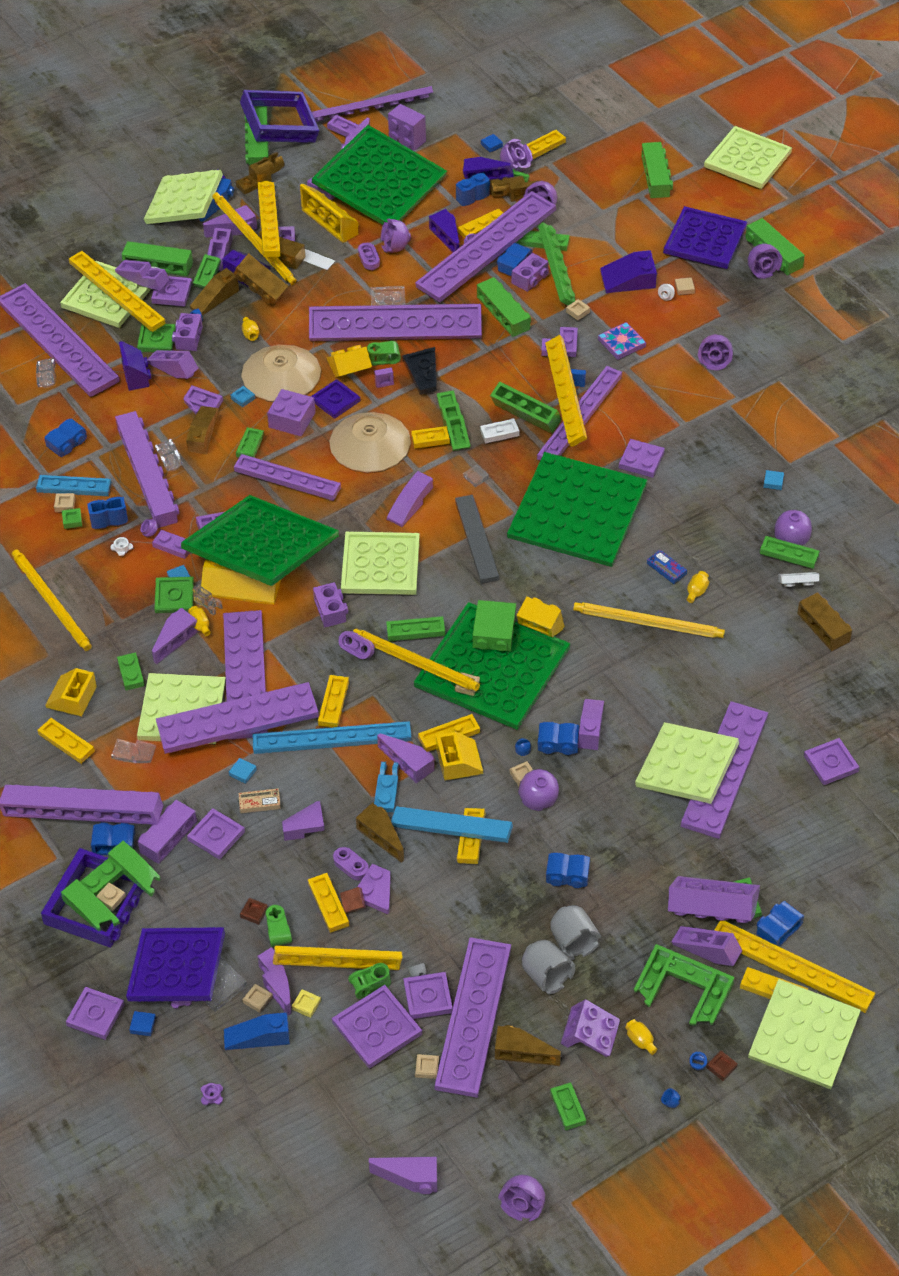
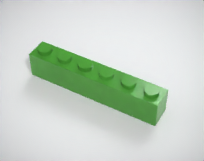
M254 106L261 125H268L267 106ZM245 123V132H248L245 133V150L248 153L245 154L246 164L250 166L264 157L268 159V142L256 141L249 123Z

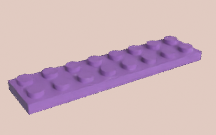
M261 610L223 613L227 701L265 693ZM268 729L228 739L253 738V734L268 733Z
M309 682L156 718V724L164 753L166 754L319 717V713Z
M730 702L717 734L738 738L739 745L712 803L709 804L690 799L681 821V827L720 839L768 718V712Z
M469 938L437 1073L435 1090L478 1098L511 952V944Z

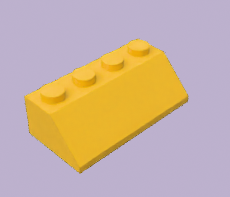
M303 183L300 184L302 211L342 243L358 235L359 224L355 218L348 215L345 210H342L335 202L328 199L325 194Z
M205 559L200 594L201 596L274 605L281 580L273 586L266 585Z

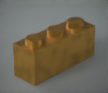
M249 253L233 273L240 282H244L252 292L259 294L264 302L272 306L288 288L287 284Z
M818 592L799 601L797 614L831 652L850 642L851 626L844 622L839 613L833 610L828 601L822 598Z

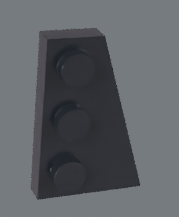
M435 347L402 355L403 362L419 394L423 395L437 391Z

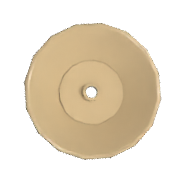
M278 344L265 347L252 354L243 365L241 377L245 387L253 392L256 397L267 401H275L281 389L303 395L311 392L320 380L321 368L317 358L308 350L295 345Z
M377 412L359 413L344 419L334 428L329 440L331 453L340 464L351 470L366 473L384 471L397 465L407 455L411 445L409 431L401 421L388 414Z

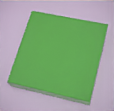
M141 324L137 349L142 352H155L156 350L172 351L174 344L172 335L173 332H176V324H165L153 332Z
M194 577L156 578L155 613H174L180 608L188 612L193 607Z

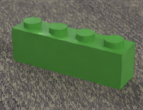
M661 142L642 143L641 158L650 198L670 197V190H673V181L670 180L671 173L670 169H668V159H665V148H662Z
M761 218L747 225L745 235L747 241L754 246L771 244L778 249L782 255L780 270L786 275L803 268L805 255L767 221Z
M127 241L121 254L122 261L149 262L153 267L165 269L168 274L188 276L193 265L192 250Z
M493 277L477 284V298L512 337L530 330L531 317L529 313L522 309L520 303L513 299L511 293L504 289L501 282H498Z
M500 381L490 395L496 406L552 434L562 420L557 409Z

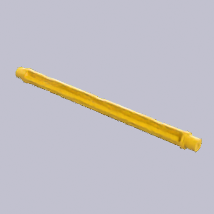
M218 192L214 193L212 198L215 200V203L263 255L262 239L223 196H220ZM265 257L286 282H289L291 285L296 283L297 280L294 278V275L278 257Z
M14 550L12 552L14 561L49 604L78 645L85 651L90 650L92 645L89 643L86 635L77 626L76 622L24 554L20 553L19 550Z
M575 602L573 608L574 611H579L582 614L712 638H724L725 630L714 626L585 602Z
M353 630V632L370 640L374 648L468 690L477 691L480 687V683L466 675L364 630Z

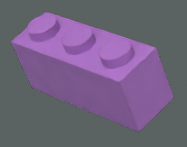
M178 800L168 805L160 816L158 825L152 824L149 830L139 837L138 846L140 853L160 864L197 823L195 810Z

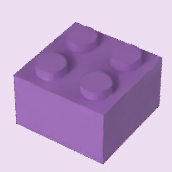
M399 104L388 113L390 138L413 151L426 142L424 115L402 104Z
M281 389L267 412L269 428L302 436L315 414L314 397Z

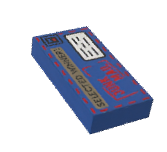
M661 550L647 559L649 566L673 584L687 575V570Z

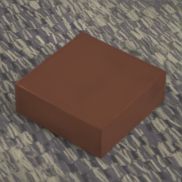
M356 887L340 893L343 909L346 914L366 908L362 888Z
M249 898L240 913V918L259 925L268 905Z
M720 1050L707 1064L706 1068L724 1081L737 1068L738 1063Z

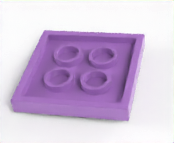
M385 985L332 1018V1023L369 1069L422 1035V1029Z

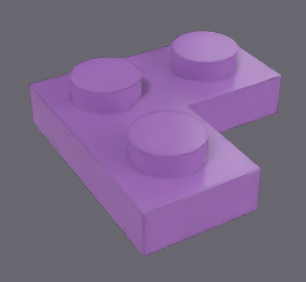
M560 327V335L564 339L567 356L576 357L578 328ZM542 338L541 356H548L545 342L551 339Z

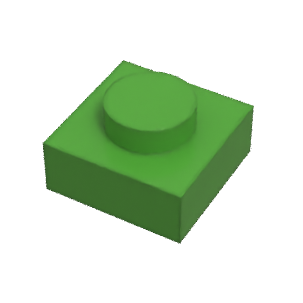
M80 508L62 510L64 529L82 527Z

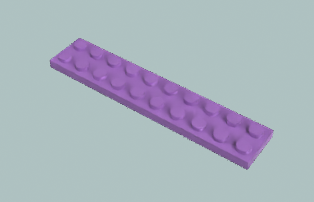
M531 191L415 282L416 288L438 302L443 301L507 250L513 243H516L555 212L556 205Z
M26 283L0 296V306L90 397L119 382V376Z
M481 304L309 307V341L482 338Z

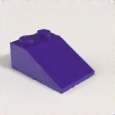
M651 250L633 252L600 268L606 293L656 288L657 272Z

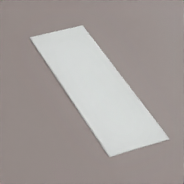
M305 249L303 261L326 270L335 262V260Z

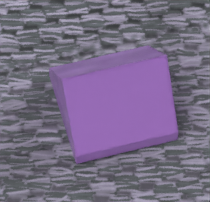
M295 226L278 227L279 237L295 241Z

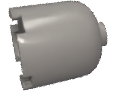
M575 905L562 907L552 917L550 923L551 932L560 950L571 960H574V956L580 954L585 957L599 946L598 939L601 938V935L583 908Z
M536 941L530 944L523 954L522 968L536 985L547 994H553L563 989L564 985L562 983L568 977L572 979L575 973V964L551 941Z

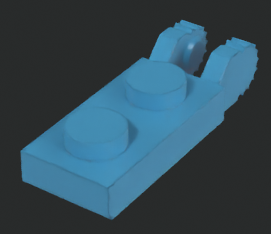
M381 761L374 804L384 808L386 812L394 813L399 764L394 762L392 775H385L387 764Z

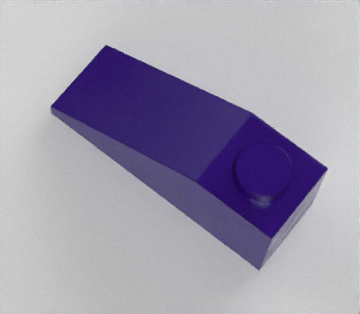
M484 157L464 159L463 174L465 179H470L478 173H484L490 180L514 177L511 163Z
M446 209L430 215L429 229L452 252L459 249L454 215L450 214Z

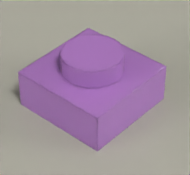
M392 368L374 371L377 388L394 385Z

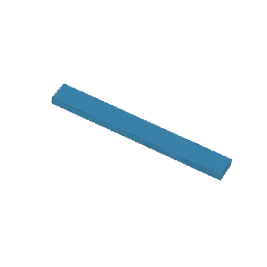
M410 721L253 734L254 754L378 744L377 735L380 733L408 742L412 741Z

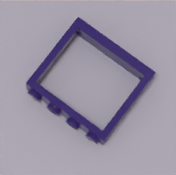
M243 91L240 104L256 141L315 143L319 128L303 92ZM254 106L296 107L303 126L261 125Z
M79 848L42 910V920L44 925L111 948L114 941L119 939L124 924L128 923L131 911L138 906L143 890L134 883L116 914L120 924L114 926L112 922L107 932L97 931L93 927L59 916L58 914L65 904L61 892L76 879L79 880L86 867L96 869L108 859L105 856ZM124 874L120 877L121 879L133 882Z

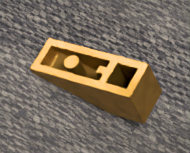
M279 237L280 257L278 258L286 267L297 269L305 258V245Z
M225 268L213 276L192 302L190 308L192 310L199 308L203 316L239 291L238 279L233 272Z
M201 406L190 425L186 439L189 452L207 454L219 411L218 408Z
M372 802L356 817V828L402 863L404 861V849L384 808L378 807Z
M511 1025L498 1026L495 1044L496 1060L560 1066L561 1051L520 1028H515Z

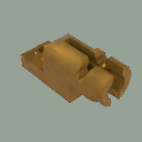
M278 152L269 155L268 159L264 157L262 160L250 165L248 168L249 175L235 181L236 187L245 195L258 189V182H272L271 174L280 171L285 166L282 156L278 157Z
M523 176L504 177L502 180L492 179L490 180L492 185L490 186V192L492 197L509 196L511 202L520 201L524 197L527 187L537 181L525 182Z

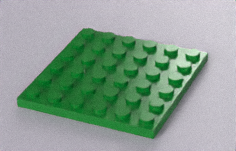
M367 125L312 178L311 183L383 225L384 222L388 223L387 219L402 221L447 175V170L372 126Z
M544 452L507 532V538L612 567L646 489L648 480Z
M249 495L182 541L181 549L266 585L273 586L339 537V530Z
M468 602L429 660L459 673L480 677L479 689L475 692L474 696L456 692L455 683L424 669L421 670L414 680V687L518 730L570 649V643L556 637H550L515 621L511 651L473 648V630L477 605Z

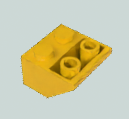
M361 345L349 347L347 352L344 349L331 352V356L327 357L335 377L372 367L367 347L361 348Z
M526 596L516 615L518 624L550 637H554L565 627L561 610L553 604L547 605L538 598Z
M75 668L61 675L45 705L46 708L82 716L97 688L94 672Z
M458 732L436 735V750L444 781L483 774L474 739Z

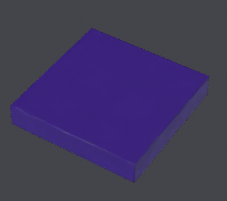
M337 379L311 396L314 397L315 404L334 419L360 402V396Z

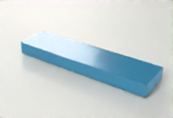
M39 475L36 490L37 493H74V495L109 496L111 479Z

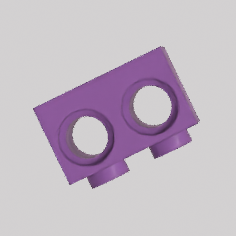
M534 253L530 254L512 270V284L528 292L548 275V261Z
M180 314L179 320H176V332H173L172 341L175 342L176 349L197 350L203 328L201 314Z
M335 582L314 587V601L324 628L346 622L348 607L346 603L342 602L343 595L341 589H337Z

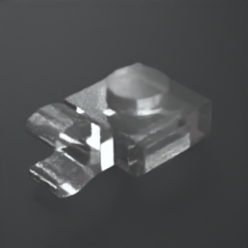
M198 584L193 588L195 603L208 609L210 614H216V609L213 607L223 608L222 602L213 598L212 593Z

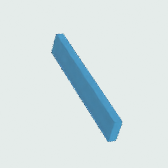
M396 806L391 820L393 827L506 843H508L513 824L510 821Z

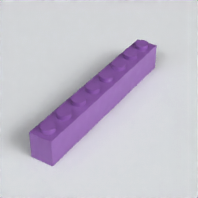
M136 411L116 416L117 430L152 518L157 522V528L178 523V506L173 504L174 497L172 491L168 492V481L163 479V469L157 465L159 460L157 454H153L152 442H148L147 430H143L144 423L142 418H138Z
M5 785L0 798L2 814L9 817L158 825L163 808L160 794L155 792Z

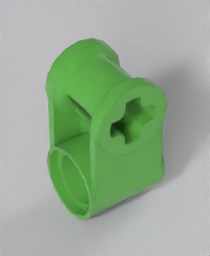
M395 341L373 342L367 346L371 365L373 366L396 364L401 360L399 346Z
M279 905L268 907L266 919L271 947L292 943L284 909Z
M377 963L366 969L356 971L348 977L350 984H353L355 988V996L358 999H363L383 985L388 988L391 984L389 968L384 963Z

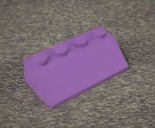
M678 876L669 886L668 911L674 912L676 915H686L688 913L695 914V917L698 918L714 916L717 920L731 918L736 919L737 922L746 923L755 916L760 885Z

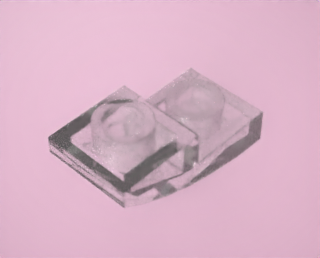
M54 358L37 361L36 379L38 387L43 386L47 388L55 384L56 374L54 370L56 363Z
M172 439L155 445L167 471L176 470L183 465V461Z
M117 738L111 759L130 763H151L156 745L137 740L135 744Z

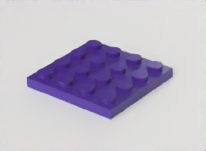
M684 206L666 242L663 253L728 269L746 230L747 221Z
M224 927L142 928L127 990V1000L211 1001L225 936Z

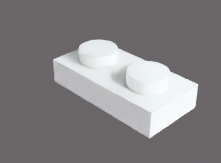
M515 419L480 426V432L485 443L519 436V429Z
M816 572L778 574V582L784 583V586H795V583L803 582V585H814L815 581H819V573Z

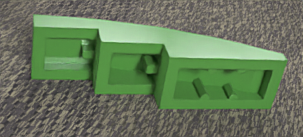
M454 390L437 393L439 409L444 426H447L452 450L457 451L470 448L464 418L461 415Z

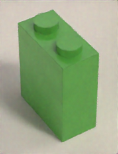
M478 600L473 630V648L511 651L516 619V603Z

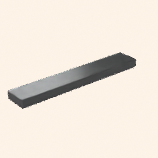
M473 495L455 498L480 583L499 580V574Z

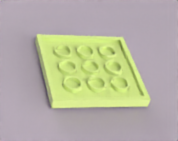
M734 126L705 160L704 167L762 189L791 154L792 147Z
M210 170L164 176L144 217L145 223L152 224L204 218L213 199L212 196L216 192L223 176L222 171Z
M95 261L141 300L151 290L120 276L115 272L116 267ZM84 275L60 302L61 308L118 328L130 316V313Z
M345 532L341 592L416 595L420 534Z
M149 673L137 733L138 740L161 741L156 718L223 703L226 677Z
M664 722L635 781L636 787L711 804L736 752L739 739Z
M778 979L748 1058L832 1089L861 1010Z

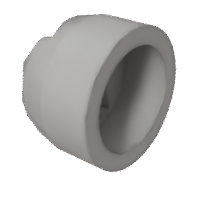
M424 963L408 968L411 977L426 975Z

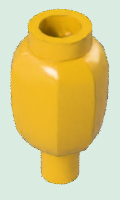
M244 317L242 332L245 338L255 341L259 336V328L255 321Z
M699 571L690 579L687 587L689 595L686 599L689 603H693L696 597H700L706 591L709 585V575L706 572Z
M197 606L191 607L188 613L197 619L194 628L197 631H202L204 636L210 635L211 631L208 628L209 619L204 610Z
M635 1019L629 1021L625 1026L629 1039L638 1048L646 1049L651 1055L655 1054L658 1049L653 1044L654 1039L649 1029L642 1022H637Z

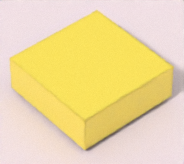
M302 989L292 1004V1010L311 1018L321 1002V997Z

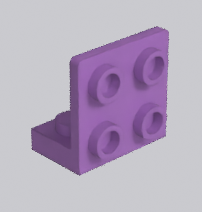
M585 999L571 1007L561 1044L568 1048L575 1043L581 1042L608 1057L611 1054L620 1020Z

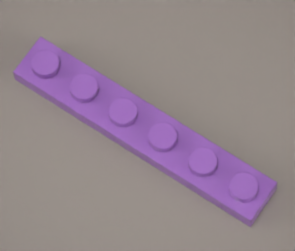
M241 454L234 466L235 472L333 501L341 489V483Z

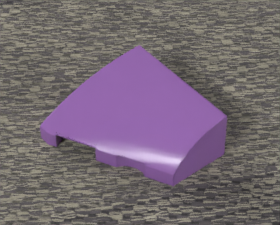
M320 801L314 802L282 821L284 841L305 838L304 833L324 831Z

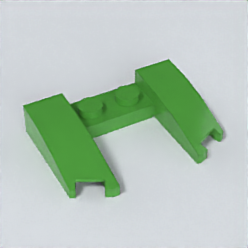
M125 841L120 842L108 852L109 858L83 880L78 881L76 879L61 892L63 901L97 931H101L100 923L111 920L114 926L120 924L119 919L96 897L108 883H114L124 874L149 896H152L155 892L150 887L153 879L160 880V876Z
M656 944L639 977L634 992L640 991L646 998L644 1003L650 1007L667 975H672L705 989L689 1025H696V1022L710 1021V1025H713L734 985V977Z

